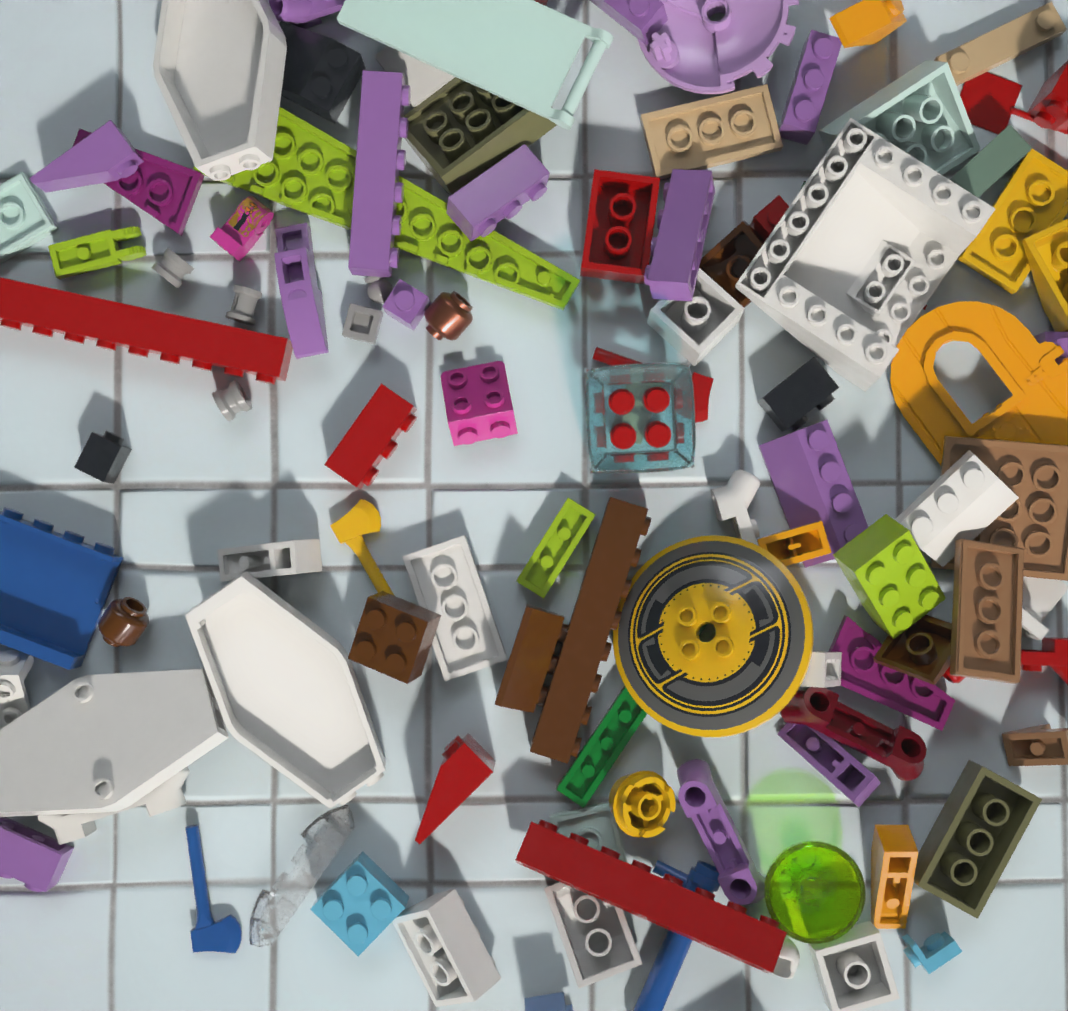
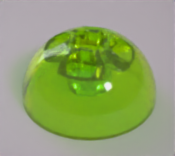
M803 841L787 847L772 861L765 877L764 898L771 918L780 923L778 928L787 932L786 935L804 943L821 944L836 940L853 928L863 911L866 889L864 878L858 865L846 852L830 843Z

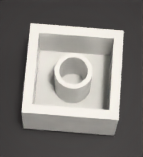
M699 268L692 301L661 299L650 309L647 324L693 366H696L740 321L745 308Z
M871 921L807 939L825 1004L830 1011H859L900 999L881 933Z

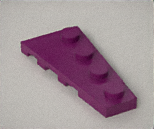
M79 128L73 146L90 135L91 132ZM135 149L144 161L138 166L137 171L127 178H120L118 181L106 182L104 184L182 236L204 175L201 172Z
M844 615L828 651L842 652L841 686L942 731L955 700L936 685L875 663L873 658L882 644L870 633H867L858 626L856 622Z

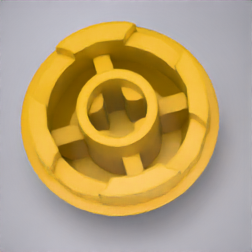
M639 771L622 776L614 783L609 793V807L616 823L624 833L632 837L649 838L660 834L666 829L662 826L668 820L670 812H675L676 800L672 788L668 786L662 776L653 771Z

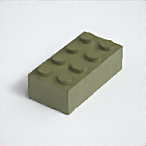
M968 760L918 853L914 883L978 919L1042 799L991 770Z

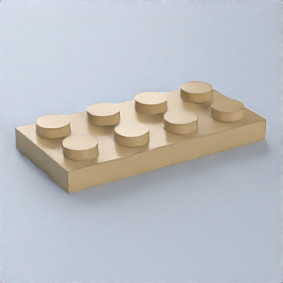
M768 84L641 114L640 116L654 177H658L660 180L671 177L673 169L703 170L781 151L783 148Z

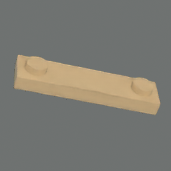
M1051 1L936 57L934 61L948 62L956 86L1063 35L1067 28Z

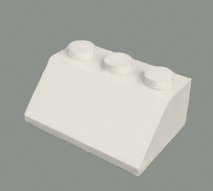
M968 450L894 520L907 528L917 546L943 567L955 556L956 540H973L1019 497L980 459Z
M456 889L436 893L402 911L392 921L436 1007L475 1002L501 979L496 969L495 961L483 944L480 932L473 924L465 909L464 901L458 895Z

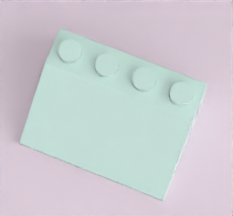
M925 60L818 131L828 151L849 119L852 118L941 175L981 150L948 62Z

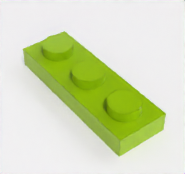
M567 498L516 582L544 599L596 514Z

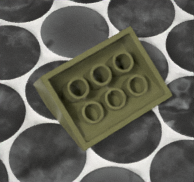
M457 77L453 78L403 116L408 118V137L404 139L450 196L525 144L529 147L557 126L547 118Z

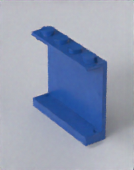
M4 507L3 511H0V644L68 670L79 668L82 666L124 557L113 554L115 548L96 542L95 546L84 543L85 537L80 534L65 530L63 535L53 531L54 525L39 519H34L33 523L22 519L23 513Z

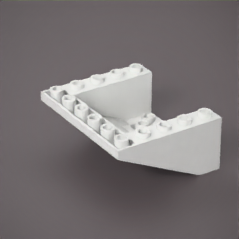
M850 118L742 274L735 288L836 373L863 391H867L887 369L900 350L896 346L905 331L916 320L959 255L980 233L995 211V208Z

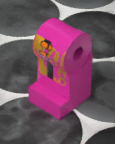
M248 196L239 204L235 213L222 228L217 227L209 237L236 260L241 262L263 235L264 230L272 221L274 213L254 196Z

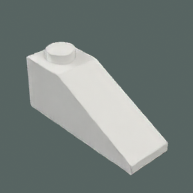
M319 539L291 540L217 549L221 582L232 581L245 571L254 578L322 571Z

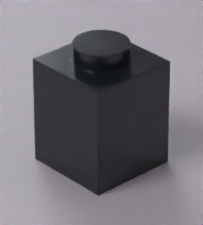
M106 430L104 435L92 432L74 468L102 482L114 484L132 449L122 445L124 438Z

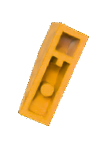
M875 824L871 847V923L877 929H906L918 858V849L909 825Z

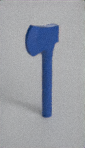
M199 825L187 826L185 829L197 909L196 926L190 931L193 953L203 951L236 953L242 941L240 924L231 914L218 921H214L209 904Z

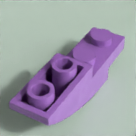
M307 223L275 229L278 253H274L276 272L285 320L295 357L299 359L329 353L322 292L317 287L311 228Z

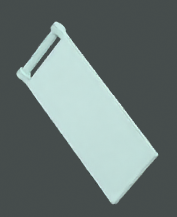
M345 0L337 16L339 24L547 118L556 125L568 130L571 129L575 121L573 115L604 50L610 47L614 39L613 35L606 30L591 27L534 0ZM587 38L593 42L562 109H554L552 106L584 39Z

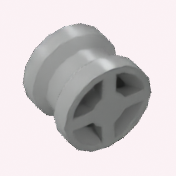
M169 248L165 250L162 261L155 262L151 267L176 288L181 286V279L184 275L190 274L194 270L191 265Z
M236 380L229 383L227 389L223 391L216 390L212 393L217 407L228 421L233 420L238 412H247L252 409L249 398Z

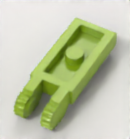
M130 226L114 231L108 229L49 245L48 248L56 278L61 280L123 263L122 261H131L146 256V250L143 246H132L119 250L117 241H129L140 237V227Z

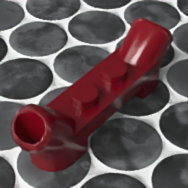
M810 687L806 691H797L790 702L780 711L785 722L806 725L890 767L900 780L910 781L916 779L923 770L927 748L925 742L918 734L901 725L892 729L838 702L839 694L827 688Z

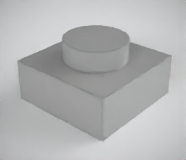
M350 303L342 332L343 337L375 345L383 312Z

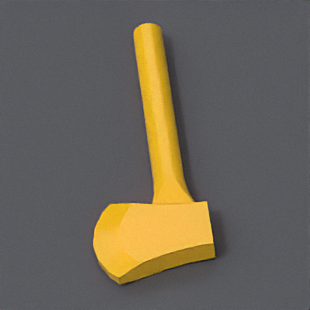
M360 499L347 514L331 524L330 527L340 544L346 543L357 555L377 592L384 591L394 595L363 538L365 534L380 532L381 517L379 511L370 502Z

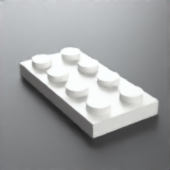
M465 535L402 556L419 606L441 615L432 645L445 681L508 660Z

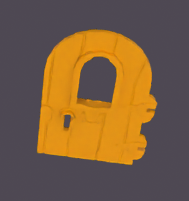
M957 301L938 306L919 317L905 331L896 346L900 350L891 362L890 384L894 400L903 417L940 466L945 436L1068 445V357L1064 358L1061 363H1056L1055 359L1064 353L1060 345L1057 346L1053 342L1047 341L1038 343L1031 332L1014 315L998 306L979 301ZM951 341L969 342L977 348L1013 395L1003 403H999L993 411L985 413L974 423L968 420L937 379L933 369L936 352L943 344Z

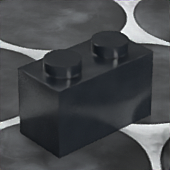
M813 357L761 398L758 403L781 432L790 427L793 431H796L809 420L806 415L815 407L820 411L835 399L832 393L839 386L817 359Z

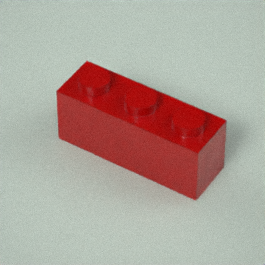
M381 383L324 465L357 488L362 489L364 484L369 487L379 473L376 467L383 457L388 460L396 450L398 443L395 440L402 431L407 433L415 423L417 416L414 413L417 409Z

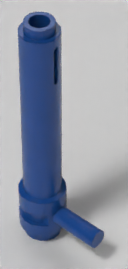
M657 860L652 871L662 877L664 874H669L684 881L682 887L693 892L698 887L713 893L718 891L720 887L718 881L719 873L716 867L704 861L698 860L696 866L691 867L689 874ZM670 930L667 931L633 1011L663 1010L693 940Z

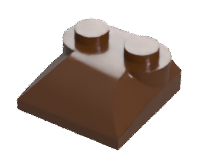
M742 221L701 258L699 268L745 308L752 301L735 286L765 241L746 221Z
M925 615L895 639L888 635L873 660L875 663L935 685L950 666L952 623Z

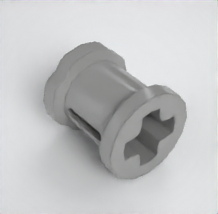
M234 285L233 291L235 296L229 312H226L225 317L239 323L254 325L256 320L253 319L257 301L261 299L262 293L251 288Z

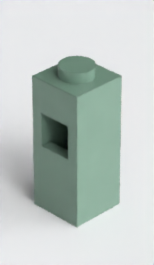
M1009 125L949 180L979 198L1024 157L1032 147Z

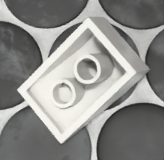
M561 882L544 888L578 988L642 965L622 909Z

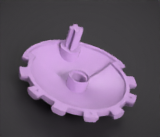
M660 0L665 7L668 17L667 22L658 32L651 35L652 40L648 45H645L639 39L638 42L650 66L667 82L694 93L723 94L735 89L734 80L752 71L757 78H761L772 69L773 64L768 58L775 51L779 43L789 46L793 40L796 27L787 25L789 6L799 5V0ZM715 13L725 14L723 19L719 21L710 20V17Z

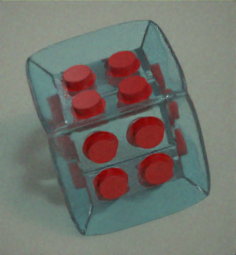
M690 362L684 364H625L599 367L591 370L587 367L584 368V372L587 374L585 382L587 446L591 465L589 468L590 473H648L695 467V403Z

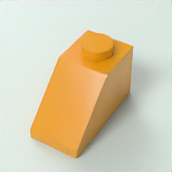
M862 0L829 18L844 48L877 44L907 21L903 14L904 7L901 0Z

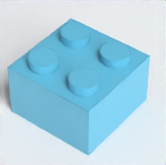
M362 851L316 899L310 910L359 957L406 908L409 896Z

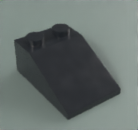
M280 21L279 25L286 37L287 44L281 95L335 124L359 82L363 70L366 69L361 54L330 37Z

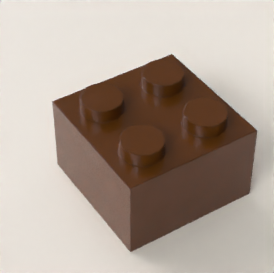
M384 591L367 597L348 659L408 684L422 675L441 615Z

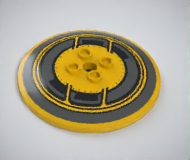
M719 535L700 536L666 547L649 559L633 576L627 598H621L617 610L621 611L622 614L617 630H613V648L617 668L625 687L635 702L647 714L661 724L678 732L699 737H727L747 732L762 725L778 714L790 702L802 684L809 668L814 641L813 622L809 604L801 586L788 568L774 555L756 544L743 539ZM705 624H713L716 629L715 637L709 642H702L699 638V630Z

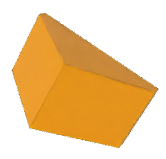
M822 521L783 530L757 539L759 547L774 555L785 566L832 553Z

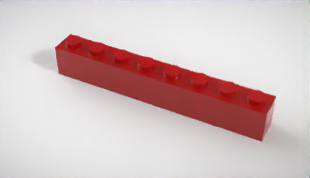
M541 819L538 824L531 821L515 859L517 864L763 972H774L787 932L778 928L780 924L778 921L760 915L759 920L746 915L747 908L728 901L727 906L714 901L715 894L696 887L695 892L682 887L684 881L669 874H664L663 878L650 873L652 867L642 862L633 860L632 864L619 860L621 854L612 849L602 846L600 851L589 847V840L582 836L571 833L569 837L557 833L558 827L552 823Z

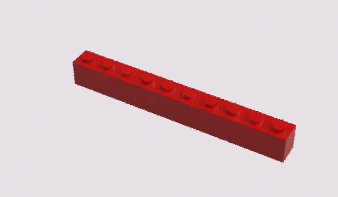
M0 277V326L21 331L22 325L33 327L32 333L47 337H53L54 332L65 334V340L84 344L85 339L97 341V347L116 351L117 346L129 348V354L148 358L149 352L160 355V360L173 364H180V359L192 361V367L211 371L212 366L224 368V374L243 378L244 373L256 375V381L275 385L276 379L286 381L293 350L291 341L288 338Z

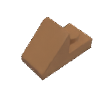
M1042 724L1002 733L1009 766L1068 765V728L1051 729L1050 724Z

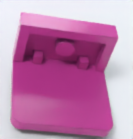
M502 361L448 370L441 374L447 421L454 446L469 445L478 441L504 438L509 435L518 434L505 365Z

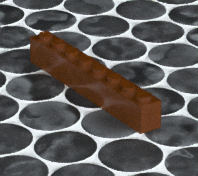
M613 497L608 499L530 745V752L566 764H568L570 756L576 757L582 741L581 737H577L580 724L587 725L592 706L587 705L591 692L597 693L602 675L597 673L600 661H607L612 643L607 642L610 629L617 630L622 614L621 611L617 610L620 598L626 599L630 590L632 580L627 579L630 566L636 568L642 549L637 548L640 535H647L652 518L646 516L648 508Z

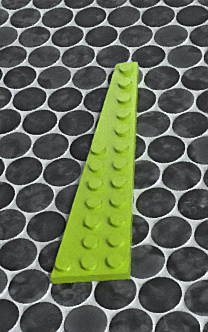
M279 107L273 160L261 164L257 169L245 170L231 175L230 178L220 182L351 230L357 151ZM194 166L193 169H194L195 171L201 172L200 170H198V169ZM399 176V182L404 184L403 203H397L396 215H401V234L395 235L394 247L564 311L580 283L579 279L494 230L486 237H481L480 235L471 242L446 213V202Z

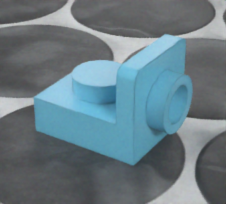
M945 931L941 934L936 933L929 936L921 948L918 947L908 934L902 937L908 946L903 951L915 968L921 965L928 974L962 952L956 941Z

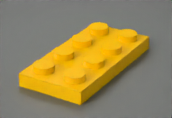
M1033 148L1021 159L994 201L992 207L995 208V211L980 233L957 259L1010 294L1018 291L1031 271L1022 240L1063 221L1068 213V171Z

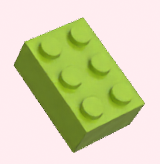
M887 514L833 554L871 620L893 639L946 599L910 531Z

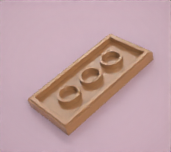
M967 539L955 541L950 675L1012 684L1020 683L1024 548Z

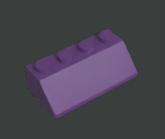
M828 420L758 446L789 528L818 521L823 522L832 553L802 561L805 568L835 559L833 556L835 552L868 528Z

